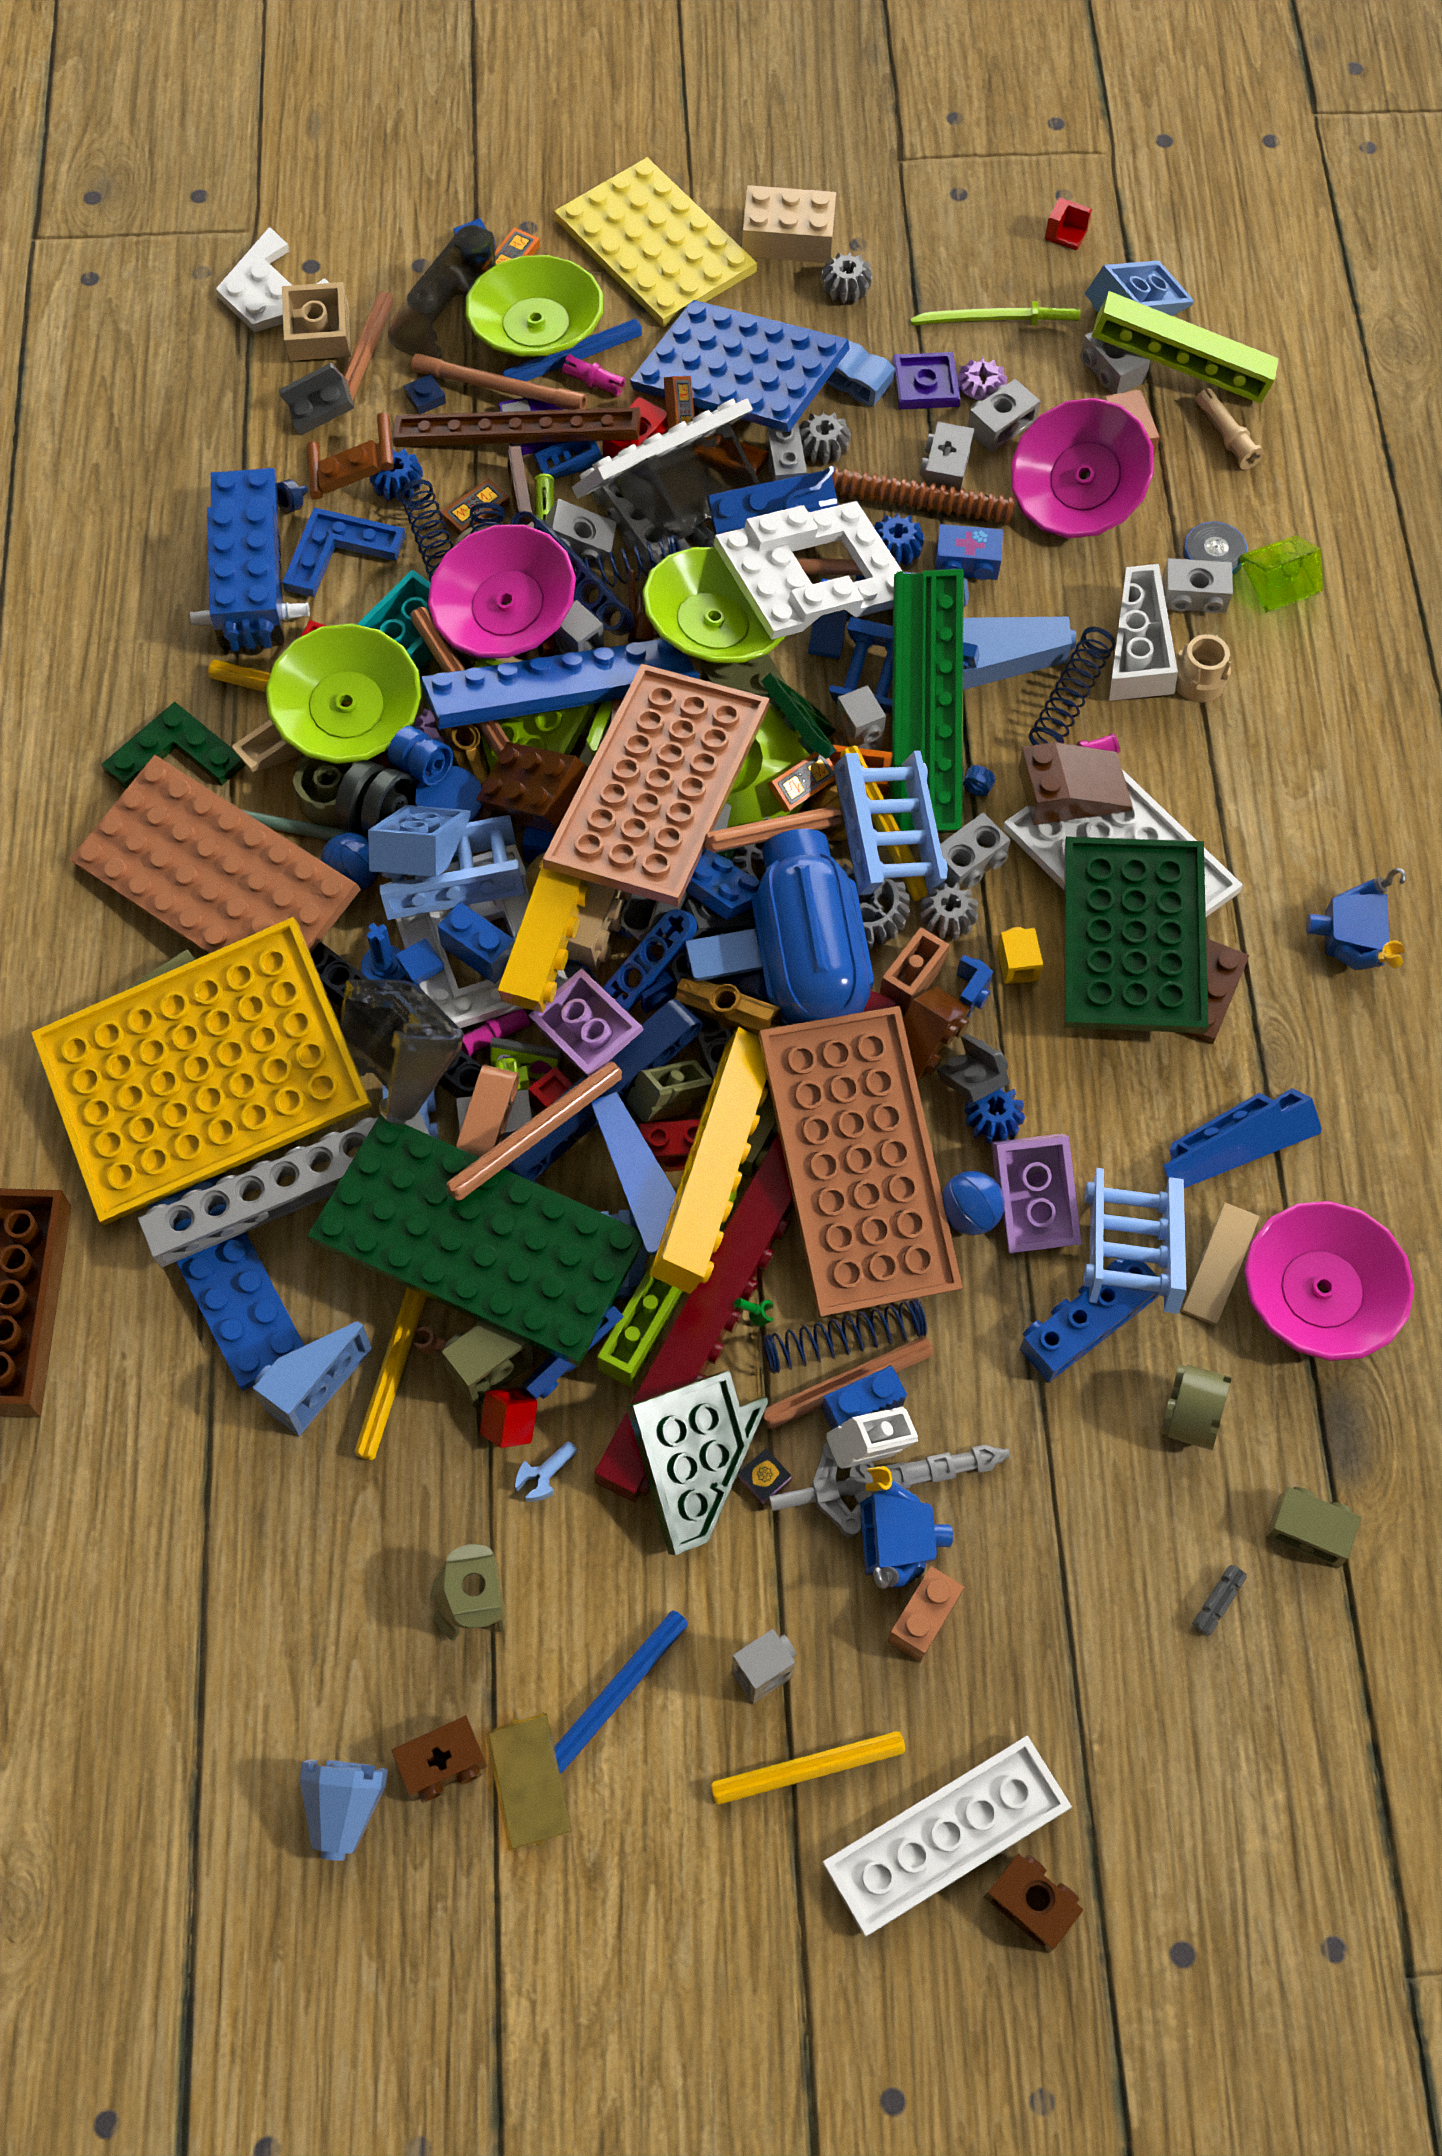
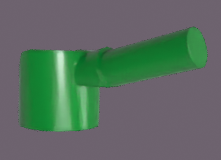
M736 1298L734 1301L736 1307L749 1311V1318L754 1325L760 1327L774 1321L773 1318L768 1317L764 1312L773 1308L771 1300H765L758 1304L741 1298Z

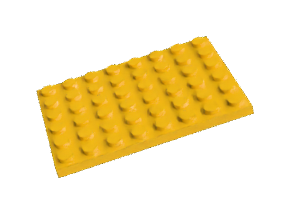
M294 917L31 1032L98 1220L103 1225L372 1107L298 922Z

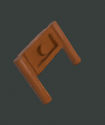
M382 412L377 415L379 443L377 444L370 440L321 461L319 443L312 441L307 444L311 498L320 499L324 493L327 494L381 472V470L390 471L394 468L389 414Z

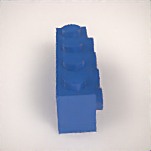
M1117 1258L1106 1268V1270L1158 1277L1145 1262ZM1101 1285L1097 1303L1089 1302V1287L1082 1286L1078 1290L1080 1294L1071 1302L1067 1298L1052 1309L1050 1312L1052 1317L1043 1324L1040 1320L1035 1321L1023 1332L1022 1335L1025 1338L1019 1350L1044 1379L1050 1383L1159 1297L1158 1292Z

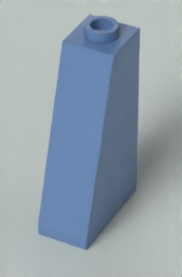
M1069 617L964 618V642L978 645L980 657L977 668L968 666L967 669H963V690L1067 663L1070 649H1075L1076 632L1075 630H1070Z

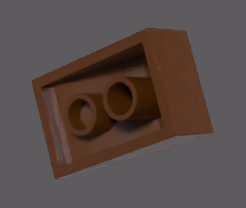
M1057 742L1022 747L1019 774L1033 825L1132 811L1133 805L1117 752Z

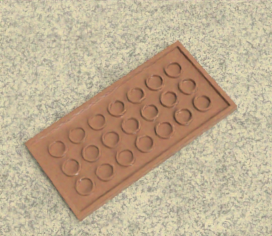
M641 664L543 857V868L678 907L705 849L704 843L706 841L704 836L708 832H712L769 709L770 698Z
M156 755L151 758L70 858L77 867L207 954L291 917H294L298 922L311 954L361 890L354 881Z
M900 1006L760 1030L758 1037L818 1318L897 1303L902 1300L907 1301L915 1297L922 1298L963 1289Z

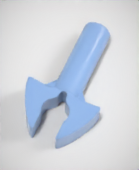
M567 1441L540 1467H531L524 1461L516 1477V1492L527 1481L538 1479V1486L525 1497L526 1502L540 1501L554 1495V1489L549 1486L550 1477L577 1453L576 1446L572 1442Z

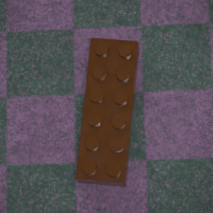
M0 1188V1417L41 1418L72 1209L62 1190Z

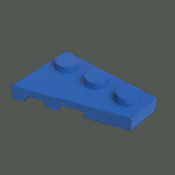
M615 1306L610 1307L588 1350L598 1344L608 1334L610 1329L624 1317ZM551 1354L518 1389L534 1399H537L539 1396L544 1399L558 1386L556 1380L566 1371H572L576 1365Z

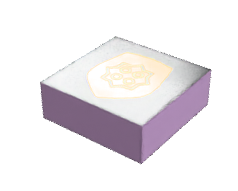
M766 1448L738 1472V1477L763 1504L768 1500V1496H773L792 1477Z

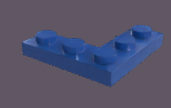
M314 507L283 579L284 590L315 597L335 547L396 561L406 537L405 528Z

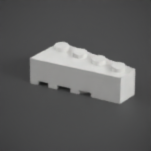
M1159 564L1126 567L1109 701L1174 694L1178 670Z

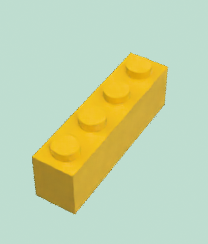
M542 864L498 988L503 1002L544 1013L547 1003L553 1002L557 990V983L554 981L558 970L563 971L568 959L566 947L569 938L574 939L579 928L578 912L580 907H585L589 900L591 887L588 886L586 880L545 869Z

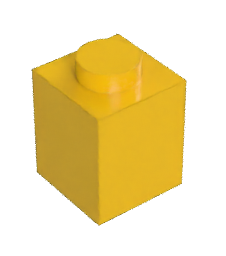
M1014 927L1001 932L997 952L1004 984L1038 981L1043 962L1035 928L1024 929L1022 927Z

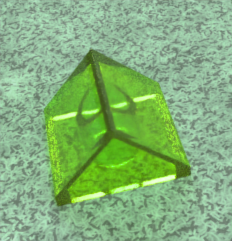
M1293 535L1239 556L1265 613L1323 591L1321 548L1298 535Z

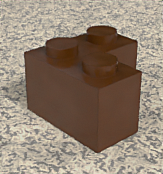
M937 986L913 999L903 1018L916 1080L927 1073L932 1075L942 1060V1057L938 1054L943 1045L948 1046L954 1037L960 1038L969 1024L966 1016L971 1007Z

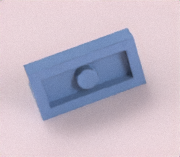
M755 929L685 941L687 968H691L694 981L751 972L763 968Z

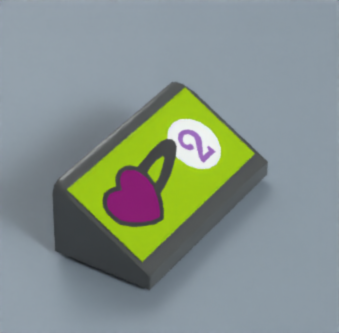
M496 1037L491 1038L489 1066L494 1067V1063L502 1058L517 1059L521 1067L528 1066L529 1080L538 1081L554 1067L560 1072L562 1071L564 1060L559 1049Z

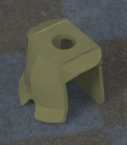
M468 1544L458 1547L447 1556L445 1566L440 1568L431 1589L430 1597L435 1599L438 1608L433 1616L436 1625L450 1640H455L460 1634L459 1627L480 1628L497 1621L499 1631L504 1632L506 1614L499 1564L495 1554L488 1547L479 1544ZM471 1574H477L485 1581V1589L478 1596H469L462 1589L463 1580Z

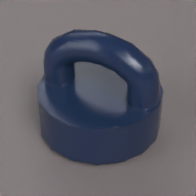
M291 479L278 482V506L286 513L300 510L303 505V496L309 491L306 485L298 486Z

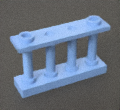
M914 751L901 764L902 767L864 768L860 765L858 753H846L833 767L858 895L872 894L884 882V878L924 876L927 891L931 887L936 889L947 879V862L942 857L927 785L928 770L926 764L923 763L921 751ZM905 781L908 799L870 800L866 795L864 783ZM911 812L915 830L877 832L873 829L871 814ZM918 844L921 862L883 864L879 860L877 846Z
M510 815L469 822L453 856H458L460 870L442 873L436 879L430 881L405 880V874H403L401 877L391 878L392 883L380 885V894L387 920L454 908L459 902L470 905L525 894L518 859L508 861L506 846L516 844ZM492 850L494 864L474 867L472 853Z
M1096 1168L1093 1182L1086 1183L1084 1203L1090 1204V1264L1085 1265L1083 1286L1089 1287V1302L1097 1303L1101 1285L1158 1292V1296H1164V1312L1179 1314L1186 1293L1184 1179L1169 1177L1165 1192L1159 1191L1158 1194L1105 1188L1104 1169ZM1104 1202L1154 1208L1157 1213H1162V1218L1159 1221L1106 1215L1104 1214ZM1103 1229L1157 1236V1240H1163V1246L1160 1245L1159 1249L1103 1242ZM1103 1257L1156 1263L1158 1268H1163V1274L1161 1273L1160 1277L1103 1270Z

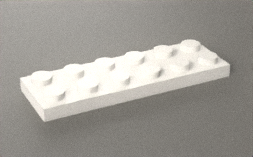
M748 398L738 403L731 399L719 405L717 410L713 412L707 410L694 417L693 421L687 424L683 421L668 430V433L662 436L660 433H657L644 440V444L638 447L634 444L620 451L618 456L612 459L608 456L592 465V468L579 475L581 481L572 487L577 499L727 429L753 410Z
M1027 1735L822 1862V1865L863 1936L867 1937L1068 1811L1072 1806Z

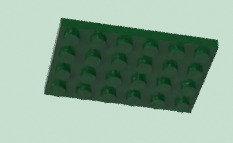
M1066 836L1064 871V1028L1207 1033L1209 1024L1204 841Z

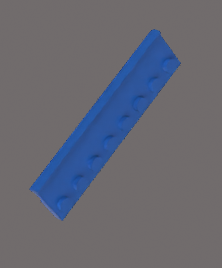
M661 638L639 643L632 642L620 646L601 647L582 652H569L563 655L544 658L537 657L525 661L506 662L487 667L469 668L468 670L449 673H437L422 677V689L431 711L435 713L438 728L443 729L612 701V699H624L641 664L697 679L700 678V674L695 671L686 654Z

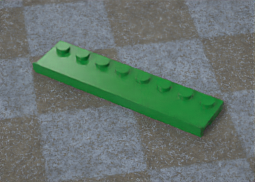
M963 569L923 570V573L905 574L903 571H897L894 574L892 767H902L901 764L914 751H921L923 763L926 764L928 770L927 785L937 833H956L962 828ZM892 781L891 799H908L905 781ZM911 812L891 813L900 831L915 830Z

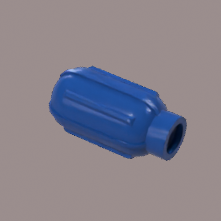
M793 829L781 832L771 837L763 846L762 854L766 873L762 876L758 890L752 897V908L768 999L775 1006L781 1008L782 1019L789 1025L861 1013L869 1000L874 977L856 884L852 879L848 878L846 872L831 857L828 839L825 834L813 829Z

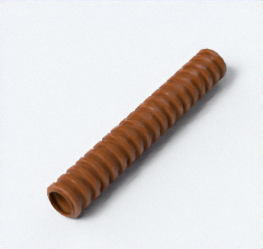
M835 467V472L832 475L835 492L839 493L840 497L849 495L850 499H854V496H856L861 501L864 498H868L869 502L878 500L879 504H883V501H886L890 506L893 503H898V507H902L904 504L907 505L908 509L915 506L920 511L922 508H927V512H931V509L936 510L937 514L945 511L946 515L949 516L951 513H956V517H960V514H963L967 519L970 516H975V520L985 518V522H989V519H992L997 524L999 521H1004V525H1009V522L1011 523L1015 502L1011 496H1009V499H1004V495H999L998 498L994 497V493L986 496L982 491L979 494H974V490H970V493L965 492L964 488L956 491L955 487L952 486L950 489H945V485H941L939 488L934 483L931 486H927L926 482L916 484V480H912L909 483L905 478L902 481H897V477H893L891 480L887 479V475H883L882 478H879L878 474L875 473L873 476H868V472H864L861 475L858 474L857 470H854L853 473H850L849 469L839 471V467Z

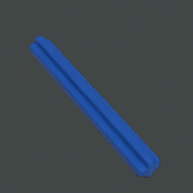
M631 319L588 336L573 348L549 356L535 357L505 369L502 374L506 377L529 381L562 368L563 363L568 364L565 359L569 354L582 360L640 337L642 335L641 324L637 319Z
M673 1610L666 1616L555 1745L553 1753L558 1773H562L686 1629L687 1620L680 1613Z

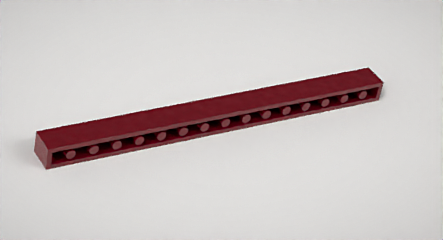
M870 990V997L863 1012L895 1007L896 1001ZM779 1132L730 1220L720 1246L710 1257L714 1267L708 1281L705 1284L700 1282L690 1294L631 1404L707 1377L704 1373L709 1364L716 1365L725 1347V1344L721 1343L727 1331L730 1333L734 1332L742 1314L738 1312L739 1308L734 1305V1301L736 1298L746 1301L751 1300L758 1285V1282L754 1279L760 1269L766 1271L774 1255L771 1247L776 1238L779 1240L784 1238L791 1222L787 1217L791 1209H795ZM627 1411L594 1471V1480L596 1484L636 1503L640 1493L647 1495L650 1488Z

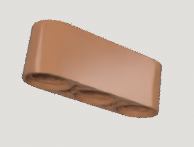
M488 1065L482 1066L458 1138L457 1148L480 1158L502 1142L518 1090L519 1073Z

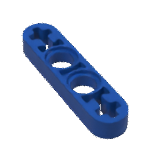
M680 909L668 911L605 984L603 989L612 998H616L615 1001L628 1013L641 999V993L654 984L684 949L685 941L691 940L697 930L695 917L691 913ZM677 919L682 920L681 925L684 928L682 932L676 931L677 925L675 921ZM666 934L670 935V937L667 939L664 938L662 935ZM660 942L664 948V954L659 961L654 962L650 957V949L655 943ZM637 968L641 972L642 978L640 984L632 988L628 984V975L630 971ZM623 992H626V993H628L629 995L626 996V995H621V994H622Z

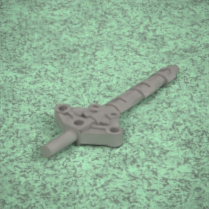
M827 1442L823 1447L822 1457L811 1487L768 1496L771 1511L815 1502L816 1508L826 1515L845 1537H854L860 1531L862 1523L860 1505H857L851 1513L840 1497L854 1495V1498L860 1504L861 1501L869 1496L878 1494L876 1491L867 1492L865 1489L867 1483H873L872 1475L867 1472V1468H873L874 1465L872 1462L851 1466L849 1478L836 1482L835 1477L838 1465ZM988 1445L972 1447V1452L950 1455L947 1452L928 1456L926 1460L900 1462L886 1465L885 1467L890 1470L892 1480L907 1489L911 1485L927 1481L935 1483L954 1479L956 1474L975 1469L978 1473L991 1471L996 1464L1010 1458L1008 1448L1001 1449L999 1447L993 1448Z

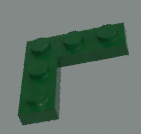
M770 672L761 681L769 692L765 697L770 698L769 703L775 709L783 711L785 714L781 718L783 722L793 732L796 733L798 731L801 735L798 739L800 745L809 754L812 755L816 752L827 760L836 751L828 740L836 731L818 707Z
M174 701L101 765L105 773L123 788L127 789L154 755L164 759L175 748L221 786L246 764L232 747Z

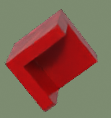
M1059 197L1049 215L1045 239L1070 249L1078 250L1088 232L1092 209Z
M556 1067L552 1068L528 1088L530 1107L537 1114L541 1113L573 1084Z
M517 1387L486 1391L480 1434L500 1448L530 1444L533 1438L538 1401Z

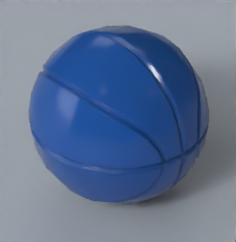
M342 833L329 840L322 850L320 860L357 883L361 889L359 892L369 888L376 881L379 872L369 871V841L365 836L358 833Z
M978 1171L962 1172L951 1178L942 1191L943 1205L948 1224L962 1234L980 1235L993 1229L1003 1216L1005 1208L1003 1191L999 1184L985 1173Z

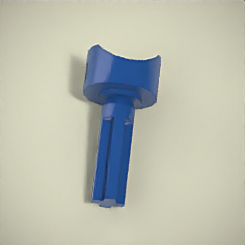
M372 923L368 926L369 933L366 934L370 950L361 961V972L385 992L391 994L403 987L409 980L396 960L395 954L402 950L390 945L387 928L384 924L377 927L375 923Z

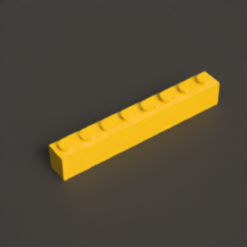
M740 1027L736 1029L725 1044L649 1276L689 1294L692 1293L700 1282L705 1284L712 1273L714 1263L710 1261L712 1252L715 1253L722 1241L724 1233L719 1231L721 1222L724 1223L731 1212L733 1202L728 1200L730 1194L735 1192L740 1183L742 1173L738 1172V1168L746 1160L751 1148V1144L747 1143L749 1135L751 1136L754 1133L760 1116L756 1114L757 1107L760 1108L769 1090V1088L764 1086L768 1079L759 1037Z

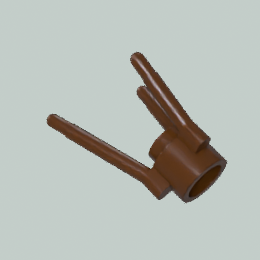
M630 570L628 583L629 609L633 613L635 621L632 630L628 634L627 641L629 643L652 641L654 637H660V635L646 615L642 614V594L638 593L636 595L635 571Z

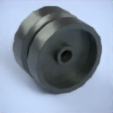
M364 760L353 764L345 774L336 797L335 816L338 826L343 831L358 833L368 838V830L403 806L416 805L415 780L408 773L396 769H386L384 765Z

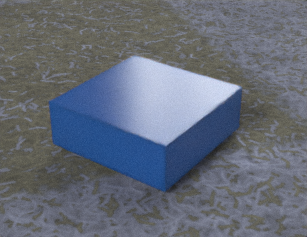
M426 938L395 954L397 962L414 986L445 970L443 962Z

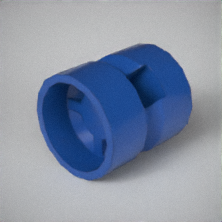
M406 726L393 737L388 749V760L396 768L411 774L426 785L433 786L441 782L448 774L453 761V752L448 745L435 738L431 739L428 734L416 727Z

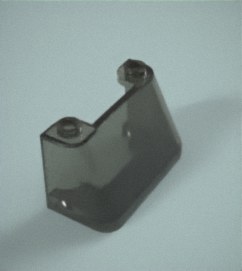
M475 225L463 227L457 232L410 290L390 322L387 332L391 346L411 356L418 353L438 359L442 357L441 347L436 344L437 333L433 330L432 324L456 294L466 298L476 279L496 265L493 232Z
M730 423L715 429L716 431L707 437L702 436L689 445L661 457H658L656 454L650 456L614 479L619 492L667 538L668 536L675 535L677 540L680 541L694 533L693 527L711 520L706 498L708 495L760 484Z
M402 980L346 981L339 1022L340 1029L359 1076L373 1073L389 1091L388 1098L380 1101L378 1109L380 1114L386 1121L403 1124L415 1117L462 1048L464 1033L414 983Z

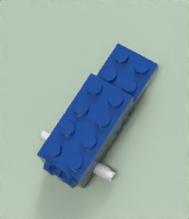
M275 468L210 472L211 507H207L210 610L190 612L192 626L211 624L214 627L218 644L222 649H232V651L244 649L246 654L255 656L262 652L263 647L282 646L284 643V621L286 619L291 620V618L310 617L309 604L283 603L281 541L278 528Z

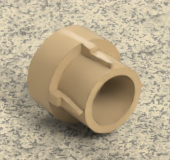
M1199 635L1193 638L1189 644L1185 643L1183 650L1179 651L1176 659L1178 675L1175 689L1181 696L1190 701H1213L1226 688L1231 674L1230 651L1227 644L1218 635Z

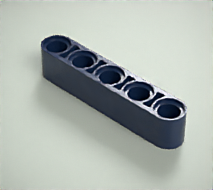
M521 511L515 514L510 525H528L534 522V529L550 534L567 551L572 567H577L574 600H578L603 624L604 630L617 636L629 633L635 621L631 610L544 520L529 511ZM594 589H598L599 595L597 600L589 603L590 593ZM620 611V621L616 625L611 626L610 620L612 615Z

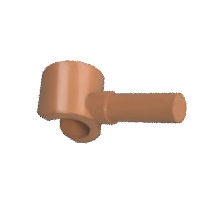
M420 1327L416 1330L419 1335L430 1337L429 1341L425 1344L414 1343L421 1353L427 1355L433 1353L436 1349H445L447 1341L437 1338L430 1328Z

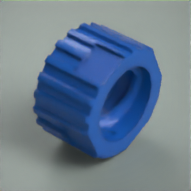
M973 765L966 772L963 786L968 792L976 796H987L996 778L994 773L986 767Z

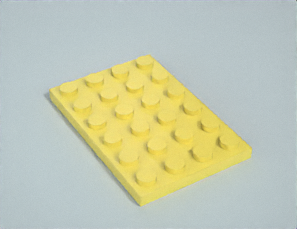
M648 157L554 211L555 220L663 328L677 320L693 300L705 303L757 272V262Z

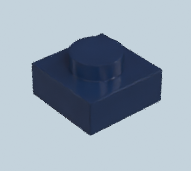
M431 374L404 385L405 395L418 414H423L446 404L445 394Z

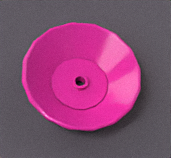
M1098 398L1065 401L1042 413L1021 436L1011 461V490L1022 514L1042 531L1068 539L1098 536L1123 523L1143 502L1154 475L1153 444L1142 422L1120 404ZM1084 472L1091 473L1089 478L1085 480L1080 479Z
M524 524L494 525L467 535L444 555L431 577L428 607L435 629L453 648L477 658H510L538 647L560 628L573 605L576 576L567 551L550 534ZM511 601L508 605H503L505 602Z
M1331 1201L1298 1203L1270 1217L1252 1239L1244 1269L1250 1303L1268 1331L1295 1351L1327 1361L1364 1358L1390 1344L1409 1319L1415 1287L1408 1257L1389 1229L1360 1209ZM1322 1284L1326 1286L1328 1293L1319 1291L1317 1285Z

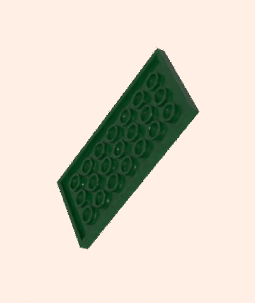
M380 1113L307 1235L309 1242L579 1367L644 1244L639 1230L506 1169H501L462 1200L457 1201L448 1193L446 1184L478 1160L479 1157Z

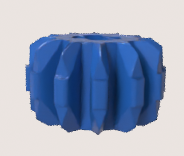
M392 448L394 468L390 471L381 470V472L369 476V479L377 496L384 495L387 502L395 497L401 503L399 495L401 488L412 480L422 479L423 470L415 454L408 455L405 448L400 452H395ZM422 484L413 485L405 492L404 496H412L414 491L421 490Z
M898 512L894 518L884 515L882 522L875 523L874 528L898 565L904 563L910 566L913 559L919 558L922 546L924 545V533L921 532L920 523H912L911 516L905 519L900 518Z
M1002 1087L974 1103L972 1101L965 1103L964 1112L968 1115L966 1116L965 1124L966 1127H975L973 1130L974 1138L984 1134L986 1135L985 1140L989 1144L992 1142L993 1137H997L999 1141H1005L1008 1135L1015 1137L1018 1134V1125L1023 1124L1025 1115L1021 1112L1024 1107L1023 1100H1014L1016 1095L1015 1089L1005 1093Z

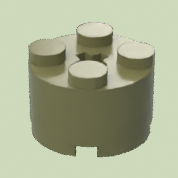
M306 756L299 761L296 766L295 777H293V784L300 809L308 820L317 825L333 828L338 826L335 816V802L339 786L345 774L357 761L335 764Z
M1179 1364L1161 1434L1167 1435L1168 1438L1213 1451L1232 1377L1190 1365L1184 1366Z

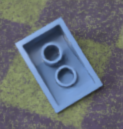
M1160 261L1103 265L1085 292L1087 298L1092 302V307L1097 312H1099L1109 291L1171 316L1191 307L1195 302Z
M412 805L403 806L368 830L369 871L382 872V876L388 878L401 877L403 874L415 875V879L421 881L436 879L450 865L470 819V810Z
M356 1321L279 1357L272 1366L267 1365L256 1377V1385L253 1387L264 1410L300 1437L372 1350L364 1326Z

